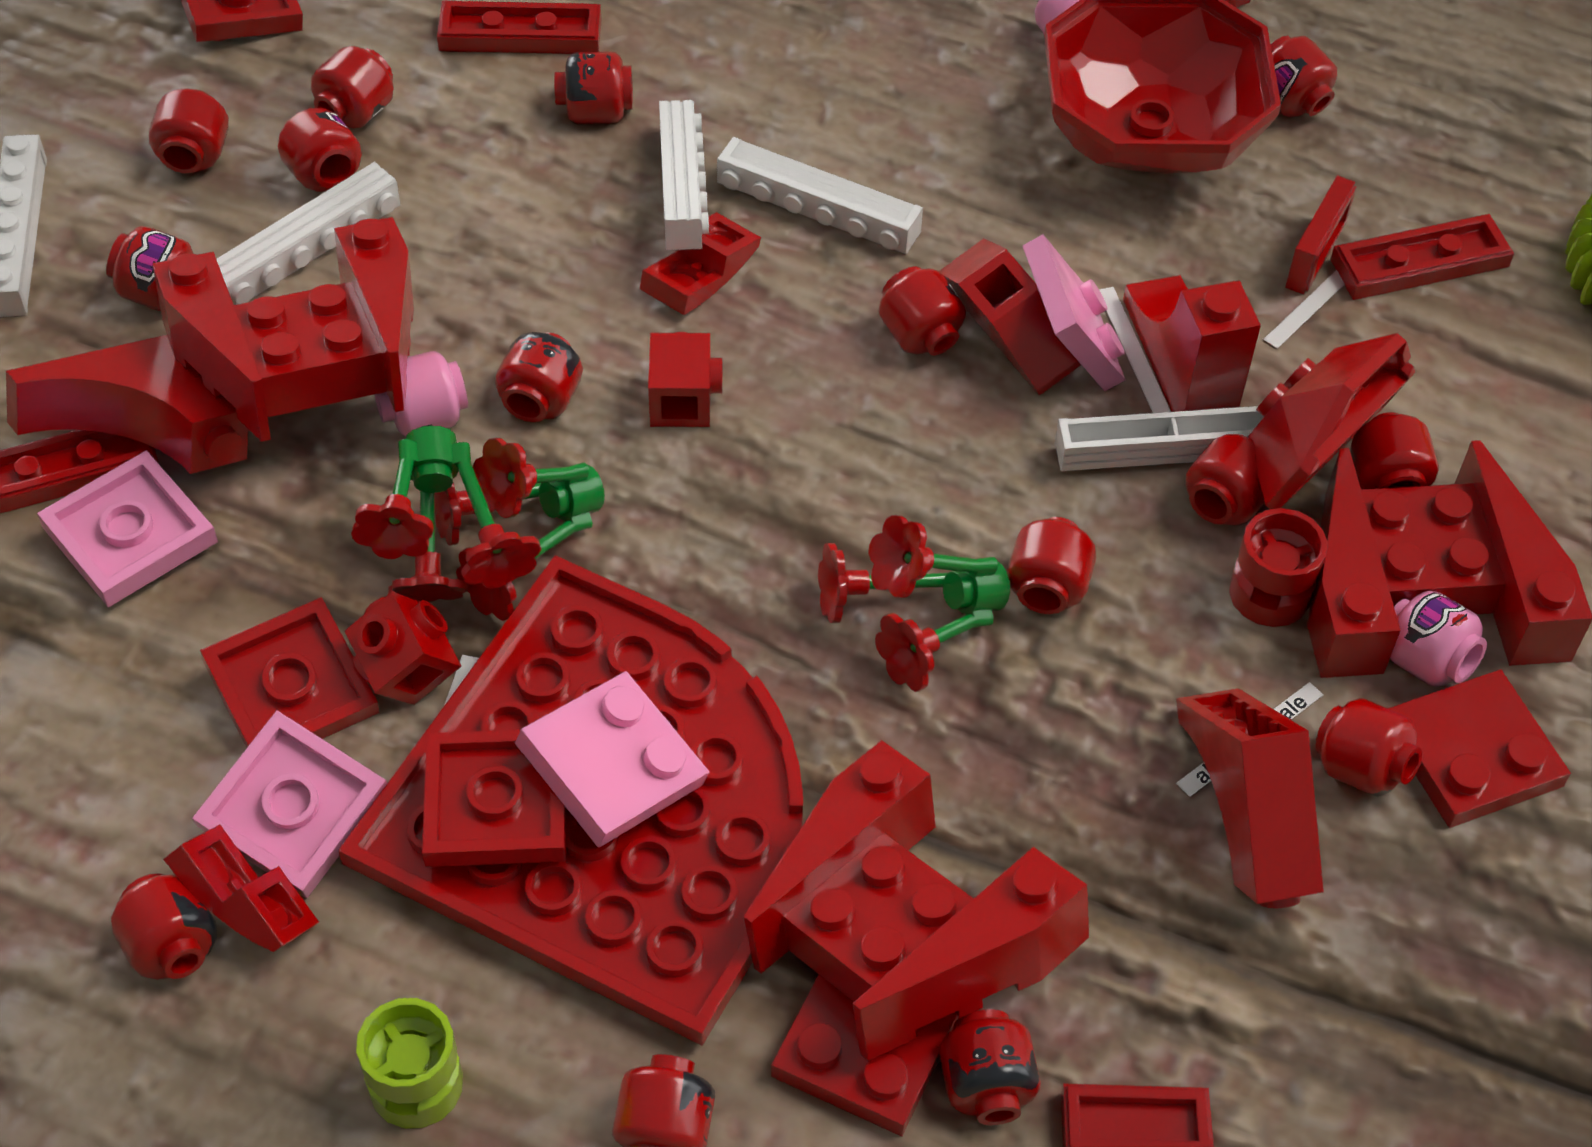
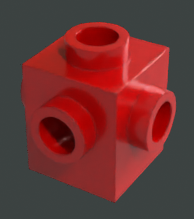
M391 591L387 596L372 602L366 608L364 615L344 631L356 654L353 657L354 665L359 674L371 684L374 692L408 704L415 705L462 667L445 635L448 626L444 617L435 606L425 600L419 602Z

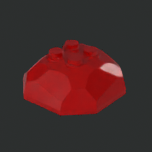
M1079 0L1046 24L1044 37L1054 122L1077 151L1097 164L1119 169L1156 173H1196L1223 169L1231 165L1279 115L1281 101L1268 28L1225 0Z

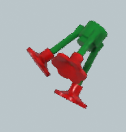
M442 426L419 427L409 432L405 439L398 442L399 465L393 494L387 496L383 505L364 504L356 510V523L353 524L351 531L352 539L356 543L371 547L378 557L384 559H397L403 554L415 557V575L411 578L393 580L392 585L388 587V594L392 591L419 602L422 600L432 602L438 599H460L463 597V593L468 592V584L483 583L489 589L502 587L509 583L513 577H522L532 572L537 566L535 557L542 550L540 542L536 537H520L516 532H504L500 524L494 523L471 464L470 444L467 442L457 443L455 433ZM458 472L481 527V530L478 532L481 544L472 547L465 555L467 564L461 570L464 580L449 579L441 576V555L435 552L434 493L449 489ZM410 480L414 482V487L420 491V515L414 513L411 508V501L407 498Z
M490 438L484 443L483 456L475 460L473 469L490 512H498L503 518L515 517L521 510L522 500L539 497L541 507L546 515L565 521L539 539L542 550L535 559L573 533L592 527L593 522L590 514L598 512L603 507L605 500L602 480L592 466L582 462L568 467L535 469L533 465L526 464V453L519 443H506L502 438ZM453 482L449 489L434 493L436 527L440 537L445 538L449 546L459 543L461 516L475 514L467 491H456ZM471 547L465 548L458 555L461 565L456 570L458 580H464L461 570L467 564L465 555ZM513 577L509 583L499 588L489 589L483 583L468 584V593H470L473 605L484 615L492 613L501 621L507 620L514 611L512 602L517 598L512 582L519 577Z
M891 515L885 520L882 533L876 534L870 541L868 554L871 562L874 564L871 575H869L867 570H846L843 551L838 550L835 543H825L822 552L823 560L820 561L818 566V584L821 590L820 607L822 614L828 616L830 623H840L843 615V606L847 602V595H867L869 589L889 591L896 598H907L912 594L914 588L943 587V595L947 605L951 609L959 610L965 616L935 630L929 627L921 630L913 620L907 619L903 621L896 613H889L881 618V632H878L875 636L876 649L880 656L886 660V670L890 678L898 685L906 683L912 691L919 692L928 686V673L934 669L932 653L939 650L940 643L972 628L991 626L994 621L992 611H999L1005 608L1009 600L1010 581L1004 566L995 557L973 559L934 554L929 547H925L927 533L921 523L908 522L903 516ZM931 568L951 570L948 573L927 574Z

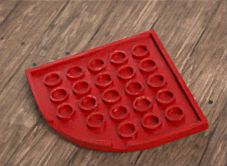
M554 555L338 852L343 865L703 1046L752 964L744 915L802 827L803 789L800 765L792 736L776 702L757 675L752 677L732 657V648L722 639L695 620L667 605ZM627 671L710 771L702 786L599 848L566 808V861L425 867L422 846L427 733L522 729Z

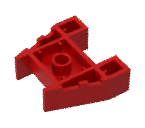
M393 217L364 219L353 225L334 228L340 284H324L312 290L277 297H259L251 302L234 305L214 251L198 255L182 254L172 260L152 263L162 320L174 357L185 368L192 366L201 374L203 386L215 397L222 395L236 409L237 418L261 442L271 440L268 417L387 392L395 412L405 410L407 358L410 356L411 322H413L414 303L409 250Z
M1481 440L1471 441L1455 484L1365 490L1360 488L1350 449L1340 448L1325 493L1321 528L1328 542L1327 554L1320 576L1316 581V588L1310 604L1307 622L1320 678L1384 674L1401 631L1394 606L1403 599L1411 601L1414 597L1426 591L1439 592L1475 614L1493 613L1509 666L1572 662L1592 622V613L1576 565Z
M882 740L831 781L744 915L753 967L760 974L790 951L853 1001L852 1005L860 1055L867 1061L916 1039L915 1030L955 1012L960 1019L982 1009L984 998L1014 985L1020 991L1042 981L1089 938L1087 884L1035 847L1026 852L974 898L908 851L936 828L931 774Z

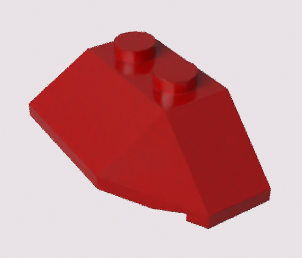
M1395 333L1337 347L1317 365L1310 358H1307L1284 384L1282 382L1279 383L1259 404L1256 411L1264 418L1247 437L1252 439L1257 458V475L1265 505L1269 509L1282 508L1339 452L1340 448H1344L1352 440L1353 436L1363 425L1368 423L1389 403L1416 373L1414 366L1408 362L1411 354L1408 343L1402 336Z

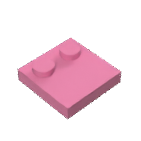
M1043 234L1023 245L1055 335L1104 391L1125 381L1117 359L1124 354V349L1112 326L1109 323H1103L1100 314L1107 311V305L1096 284L1091 279L1083 283Z
M147 450L37 513L43 529L107 607L114 605L218 542L212 524Z
M627 671L525 726L520 730L515 742L517 747L598 848L702 786L710 772Z
M276 710L192 819L197 827L205 832L221 824L244 858L266 872L279 866L297 892L308 898L339 857L338 850L384 789L387 781Z

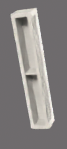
M680 100L671 102L659 101L666 250L702 249V234H709L701 113L694 114V101L683 100V102H680Z
M39 134L5 136L3 139L0 160V317L27 316L28 313L27 306L45 166L47 165V158Z
M736 137L731 139L717 158V183L723 184L726 188L738 190L752 195L760 201H767L781 206L791 213H799L810 217L823 225H831L847 231L855 237H862L876 242L886 249H894L907 254L921 233L923 207L795 161Z
M374 161L218 257L217 262L233 304L249 302L252 298L271 286L276 285L285 277L305 267L312 260L335 248L334 228L353 225L364 219H379L400 206L396 179Z
M1258 406L1074 419L1063 418L1058 421L1055 446L1061 471L1194 462L1212 441L1226 434H1239L1247 437L1264 417L1256 411Z

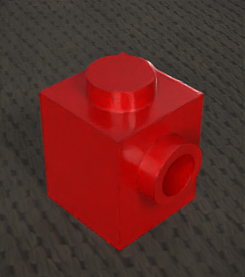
M650 333L648 378L650 427H710L711 394H722L723 358H711L710 333Z

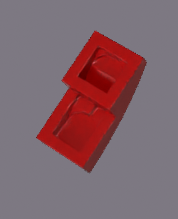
M715 212L708 216L709 234H702V249L677 250L643 269L639 289L682 315H686L714 295L743 267L758 249L761 237Z
M221 824L181 844L163 859L182 884L211 913L240 935L273 953L319 923L282 869L277 866L258 877Z

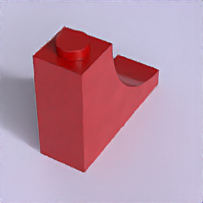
M1181 275L1127 284L1125 286L1123 302L1171 412L1240 407L1261 324L1240 280L1192 289L1186 287Z
M167 335L6 371L7 423L17 435L49 430H87L115 434L134 439L162 451L181 464L190 474L247 459L249 429L237 418L235 407L222 395L215 397L203 386L201 374L192 366L185 368L174 357Z
M1239 688L1176 698L1178 723L1187 731L1195 743L1215 790L1226 831L1234 885L1256 904L1273 909L1295 906L1300 903L1301 896L1324 893L1309 730Z

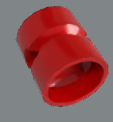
M1285 508L1265 510L1252 518L1244 531L1239 556L1235 563L1229 588L1233 606L1243 617L1256 624L1269 627L1287 626L1303 617L1310 606L1316 588V581L1320 576L1327 554L1328 542L1323 529L1309 516L1299 511Z

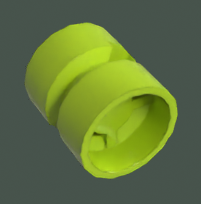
M397 998L380 1005L365 1018L357 1034L356 1054L375 1111L388 1123L404 1129L425 1128L441 1121L455 1108L462 1093L463 1073L457 1054L455 1037L447 1015L435 1004L419 998Z

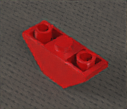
M983 238L940 270L962 301L965 309L1038 396L1081 366L1080 362L1055 335L1036 282L1006 248Z

